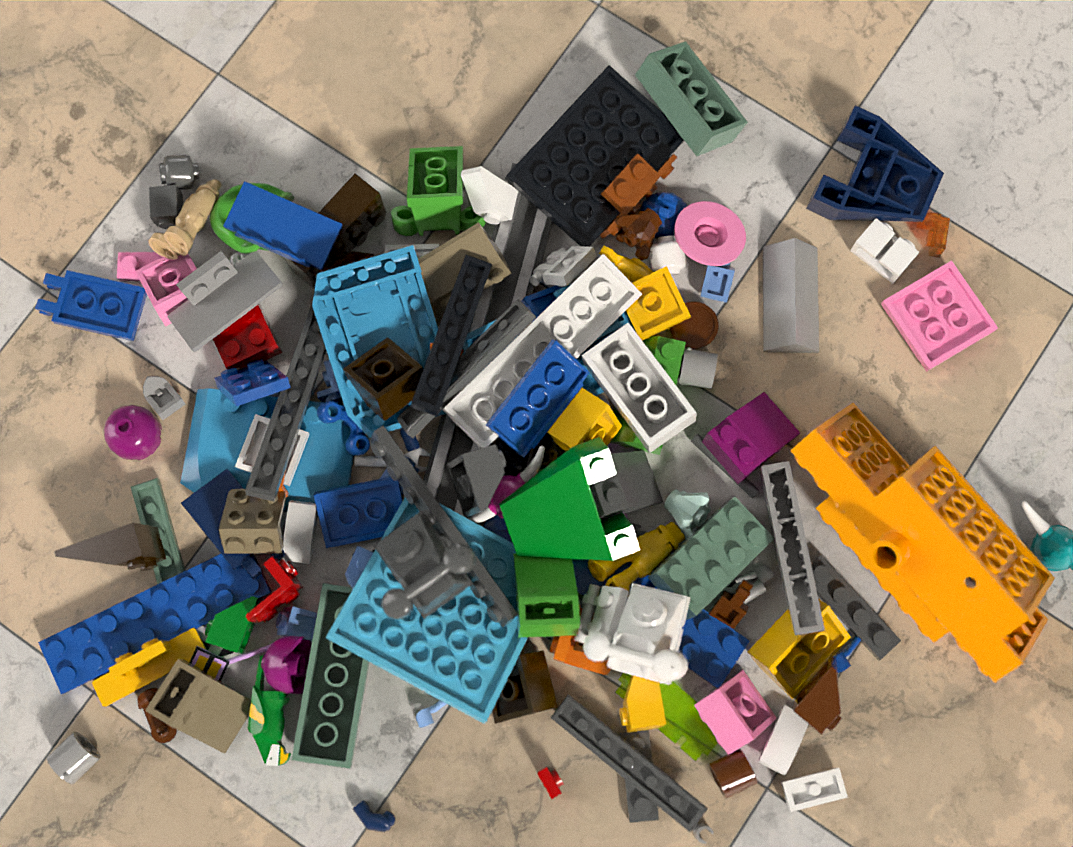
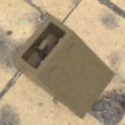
M178 659L145 711L173 728L225 754L249 716L251 699L185 659Z

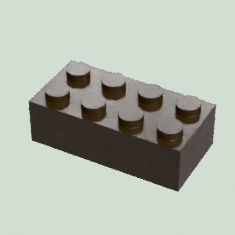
M356 173L318 213L343 225L325 266L350 253L356 246H361L368 236L367 233L373 227H378L385 218L386 210L380 193ZM284 257L290 269L315 290L319 269L313 266L308 268Z

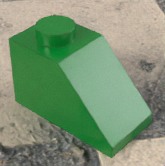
M252 596L215 614L214 620L211 619L206 626L205 636L207 638L205 642L243 654L256 623L248 621L245 616L264 600Z

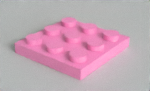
M952 261L883 300L881 303L926 372L998 329Z

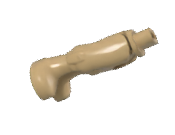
M213 179L199 186L196 192L188 197L175 220V226H170L165 233H154L148 240L153 251L160 256L173 260L178 259L179 255L186 256L189 253L196 234L204 228L207 217L219 198V189L222 186L220 181Z

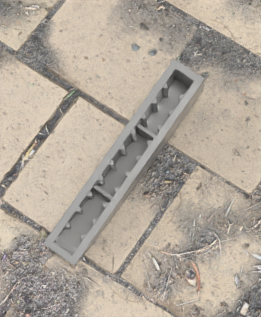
M790 461L761 466L760 477L794 634L796 636L825 631Z

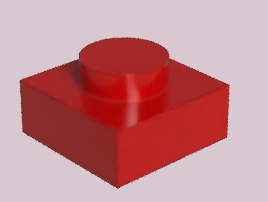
M545 767L537 772L551 799L562 794L559 787L564 785L556 769L550 771L548 767Z

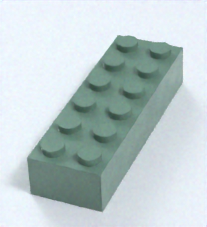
M325 583L322 585L291 758L293 761L347 769L352 768L370 662L326 638L352 592L351 587Z

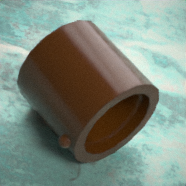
M741 748L708 764L725 799L758 783L754 771Z

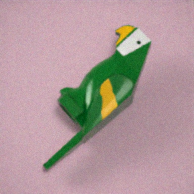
M260 655L256 681L252 689L248 731L252 734L265 765L282 766L291 757V753H286V749L281 742L285 726L283 707L289 703L290 698L287 697L288 693L264 691L265 675L261 667L263 655Z

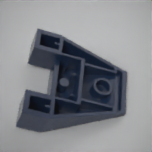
M855 105L846 118L836 140L861 151L849 179L844 184L823 175L816 185L806 209L829 220L874 221L877 218L879 221L922 222L925 219L944 173L880 116Z

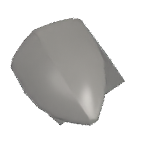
M147 376L143 385L144 397L162 420L185 405L183 399L166 379L159 376Z

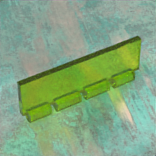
M623 673L618 678L621 685L615 691L623 700L631 677L627 673ZM673 681L670 685L659 682L666 725L657 729L674 744L682 736L685 737L686 740L682 743L680 749L694 761L702 753L708 756L718 742L707 723L699 716V712L694 706L697 701Z

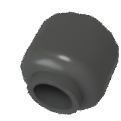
M189 155L165 156L163 163H159L161 184H166V186L176 185L179 190H187L193 188L195 179H199L198 163H192Z

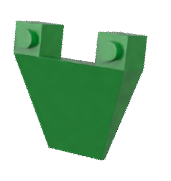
M600 437L571 447L499 503L517 556L614 561L640 551L633 525L624 513L602 521L600 520L589 485L616 475L609 448Z

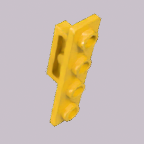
M192 628L169 641H159L158 638L152 639L141 646L143 650L134 655L132 652H129L115 659L117 664L108 668L110 672L92 682L102 706L107 707L169 674L178 659H185L190 662L197 646L206 649L197 629Z

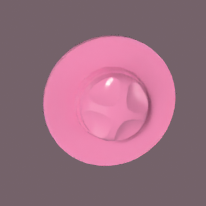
M708 201L690 204L679 213L675 221L674 235L680 249L698 263L709 266L725 265L734 261L744 249L746 232L741 220L733 211L721 204Z

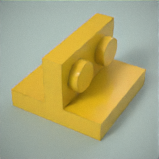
M667 266L632 283L642 295L626 312L642 341L691 318Z

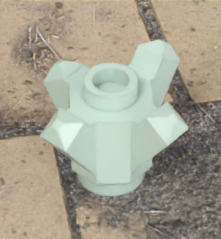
M676 489L670 493L664 504L665 509L674 517L686 539L697 530V526L700 527L705 522L708 513L711 511L707 492L687 493Z

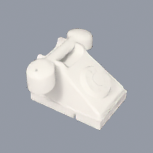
M632 583L628 600L613 639L604 631L589 633L583 643L585 655L592 661L608 659L607 666L612 668V670L670 685L672 681L681 679L687 672L688 662L686 657L679 652L683 633L682 626L685 625L691 597Z

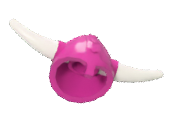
M539 447L534 459L522 473H519L517 476H503L486 510L467 519L476 524L486 521L495 515H499L502 519L503 515L499 503L538 473L544 457L545 447Z

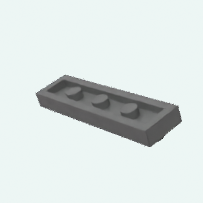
M822 555L811 563L817 595L824 603L829 605L849 630L860 638L862 644L877 660H881L901 642L899 637Z

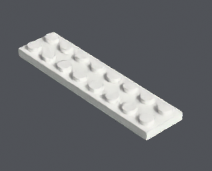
M602 254L476 376L443 411L480 448L488 447L498 436L486 426V423L551 340H556L577 359L642 293Z

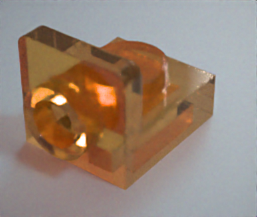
M927 213L925 219L922 222H917L916 226L918 229L929 230L926 237V246H929L928 256L937 258L946 249L950 218L942 217L939 213Z

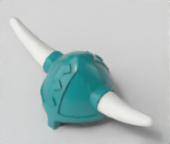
M1023 501L1021 505L1029 521L1037 531V535L1033 538L1030 547L1031 552L1049 571H1061L1068 568L1073 570V531L1065 526L1049 525L1026 501Z

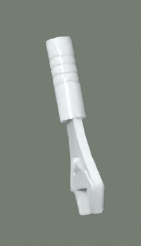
M418 448L404 454L414 461L415 467L420 469L419 472L426 471L427 467L418 466L419 455L430 457L427 451L423 448ZM355 456V466L387 467L384 460L377 456Z

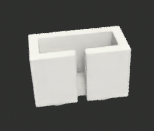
M877 218L858 238L850 250L892 284L919 253L911 241L901 237L897 238L893 228L886 222H880Z

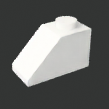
M482 166L462 170L461 178L473 211L483 217L484 221L489 224L496 225L503 221L512 220L518 190Z

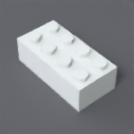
M629 323L582 355L585 367L649 453L696 421V411Z

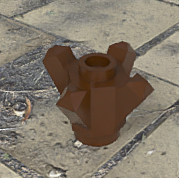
M650 208L637 214L617 216L616 224L621 226L622 229L616 234V240L621 243L625 242L629 247L635 246V256L639 260L648 259L655 234L658 232V227L662 225L660 217Z

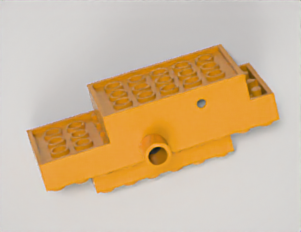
M851 403L815 428L790 450L795 455L796 462L801 467L807 469L814 477L817 486L830 495L816 507L820 512L822 520L826 524L831 525L839 534L842 543L856 553L860 563L866 569H870L877 577L880 586L885 591L891 593L897 600L900 609L912 617L924 636L929 637L935 643L950 632L956 638L958 646L964 652H968L976 661L979 670L984 675L989 676L994 683L1023 664L1048 621L1046 616L1038 609V605L1055 577L936 446L932 447L910 466L854 403Z

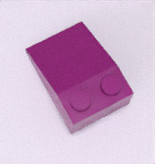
M763 392L710 430L702 443L739 484L800 435V432L768 395Z

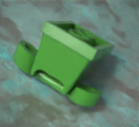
M463 146L410 148L407 185L408 206H397L391 211L393 229L403 236H413L419 233L420 236H423L424 231L454 230L455 235H458L460 230L464 232L478 222L484 227L486 223L484 218L476 214L472 206L465 208L461 212V205H463V180L461 178V172L464 170Z

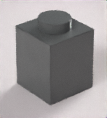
M176 185L149 187L150 218L157 227L168 229L170 226H175V220L183 206V194Z

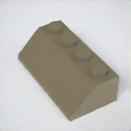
M479 222L418 259L435 319L442 316L446 310L465 255L492 264L483 290L501 282L505 277L512 274L500 249Z

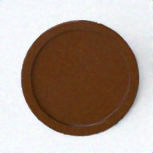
M695 301L686 302L685 305L691 318L670 327V332L675 340L686 342V348L698 349L705 347L715 339L718 333V318L715 312L706 304Z

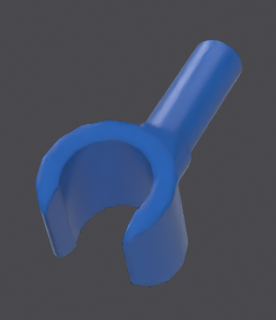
M855 636L842 652L834 656L838 673L851 666L846 657L860 643L861 640L858 636Z

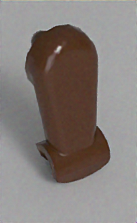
M149 688L138 696V708L144 711L153 739L159 743L170 742L175 738L177 729L145 711L159 690L158 688Z

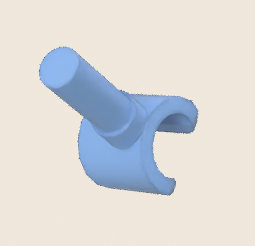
M439 700L433 706L431 705L420 710L416 715L418 726L423 728L434 723L431 714L437 712L446 703Z

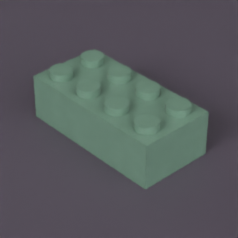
M686 41L648 54L635 74L696 157L732 143L748 123Z
M734 496L717 509L647 578L657 589L691 597L686 620L697 616L774 537Z

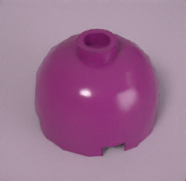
M136 405L121 406L113 411L105 422L103 429L104 440L110 450L122 459L143 460L152 455L161 443L162 425L157 416L145 407Z
M284 636L270 645L262 658L261 667L268 684L275 690L289 694L303 693L312 642L309 639L304 640L305 637Z

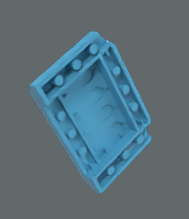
M414 245L318 273L316 278L312 307L347 415L369 438L372 437L376 429L382 426L388 432L402 428L397 421V417L411 405V402L384 421L366 405L345 375L343 368L389 337L416 360L424 370L430 353V343L434 342L438 331ZM443 409L440 411L438 416L446 414L443 411Z
M198 389L180 483L192 492H196L225 469H228L243 489H246L251 473L238 469L235 465L255 414L271 419L278 397L265 396L235 406L218 389ZM309 401L300 430L306 431L310 435L291 485H284L288 491V497L285 499L283 512L288 511L290 500L315 503L314 492L350 485L354 456L350 455L345 449V442L351 432L350 427L346 426L342 420L330 424L321 422L317 417V408L322 402Z

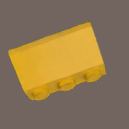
M820 599L818 600L825 631L795 636L788 608L747 651L759 668L792 699L807 685L831 655L834 656L851 638L829 605Z

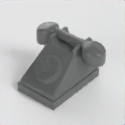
M422 511L374 545L376 551L403 588H393L383 596L382 609L390 618L403 619L411 613L414 604L422 617L426 619L474 584L467 575V572H470L476 564L474 550L463 543H455L448 547Z

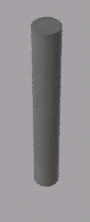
M697 434L690 442L737 484L702 443L704 438ZM747 478L737 484L751 498L760 491Z

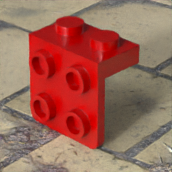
M272 556L263 563L281 587L245 616L248 621L256 623L263 621L267 623L278 614L276 609L283 603L289 605L300 596L298 591L304 586L296 578L299 572L290 561H286L284 558L280 560Z

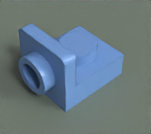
M730 263L720 266L707 265L700 297L727 303L735 273L734 267H730Z
M330 360L324 362L326 371H323L322 375L326 386H331V388L319 391L316 394L322 403L326 401L338 403L342 401Z
M293 606L284 607L276 619L277 635L305 637L304 640L309 639L312 642L317 613Z

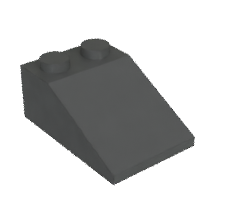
M644 450L612 453L611 457L616 475L589 485L601 521L620 513L626 514L663 503Z

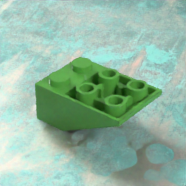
M513 553L518 638L577 635L580 626V614L572 559L517 556L516 553Z

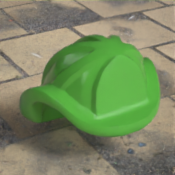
M250 183L291 202L295 199L291 192H284L272 185ZM243 184L230 188L218 198L210 213L212 230L225 244L240 253L249 254L258 249L269 251L235 236V232L223 227Z

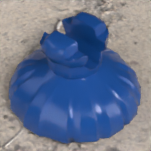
M656 192L642 202L640 211L650 208L660 217L662 225L658 227V232L654 237L659 238L675 236V221L679 213L688 205L681 197L672 192Z

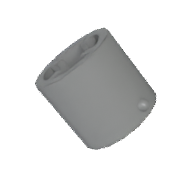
M690 347L685 348L678 383L682 386L691 385L711 389L715 377L718 354L693 350Z
M73 732L47 757V761L59 777L67 783L74 784L101 756L96 747L86 737L78 732Z

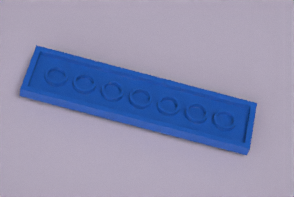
M219 554L38 642L60 693L65 694L110 672L108 668L117 664L115 659L129 652H132L133 655L143 650L141 646L152 639L158 638L159 641H169L192 628L198 629L208 624L211 619L214 620L215 614L252 596L260 599L272 593L263 572L253 580L242 565L234 570L225 558ZM253 555L251 558H252V559L258 564V566L260 567V565H259V563H258V561H257L255 555Z

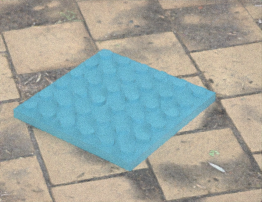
M404 498L382 539L420 512L415 504H410ZM440 504L517 612L513 553L516 552L513 543ZM375 549L326 638L481 723H486L528 638H518L517 616L512 622L502 628L499 623H495L490 618L487 612L488 607L482 599H478L473 594L469 586L426 619L422 617L414 604L411 613L403 619L390 618L382 609L383 596L393 588H403Z

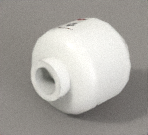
M674 236L659 237L658 243L651 246L650 261L654 272L667 266L671 276L679 275L680 270L685 268V253L680 249L677 241H674Z

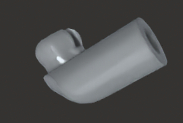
M732 580L723 589V593L726 591L733 595L739 584ZM761 580L752 583L754 586L750 590L751 593L744 601V604L767 592Z

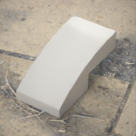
M289 501L283 539V550L285 552L283 558L286 561L310 564L312 561L313 537L317 528L318 513L315 503Z
M786 705L781 708L758 761L784 776L796 755L808 727V723L798 716L792 708Z

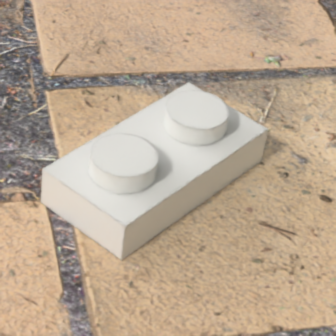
M839 768L781 782L789 812L848 797Z

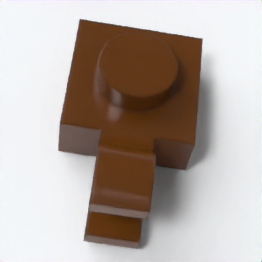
M743 579L733 595L724 591L710 610L709 615L734 629L748 611L749 606L744 604V601L750 595V590L754 585Z

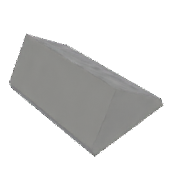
M796 238L763 247V352L819 353L818 248Z

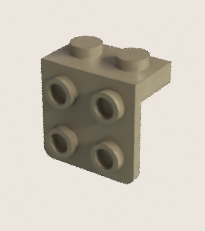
M232 489L229 491L219 526L224 554H282L283 540L280 521L286 499L285 491H278L275 502L248 496L245 489Z

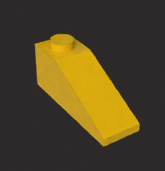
M631 675L623 700V708L619 709L622 726L626 725L627 733L662 728L666 725L659 682Z

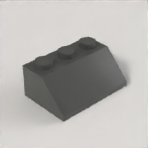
M496 444L462 454L447 464L465 518L486 510L505 473L503 467H506L505 457L501 450H497Z

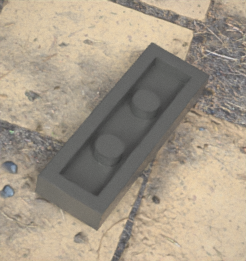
M649 730L620 733L624 740L653 762ZM625 780L629 823L659 820L658 806Z

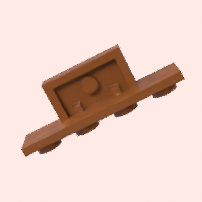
M637 154L601 195L620 212L618 216L635 214L641 207L638 203L643 196L648 198L658 188L655 184L660 177L664 180L674 170L671 164L678 157L675 154L671 155L656 171ZM616 218L600 235L602 239L609 234L615 236L622 229L621 226H617Z

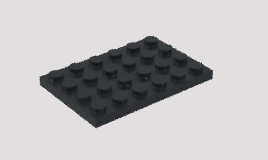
M608 65L506 175L505 180L578 245L590 247L620 213L601 193L637 154L653 169L658 171L684 142V139L664 113Z

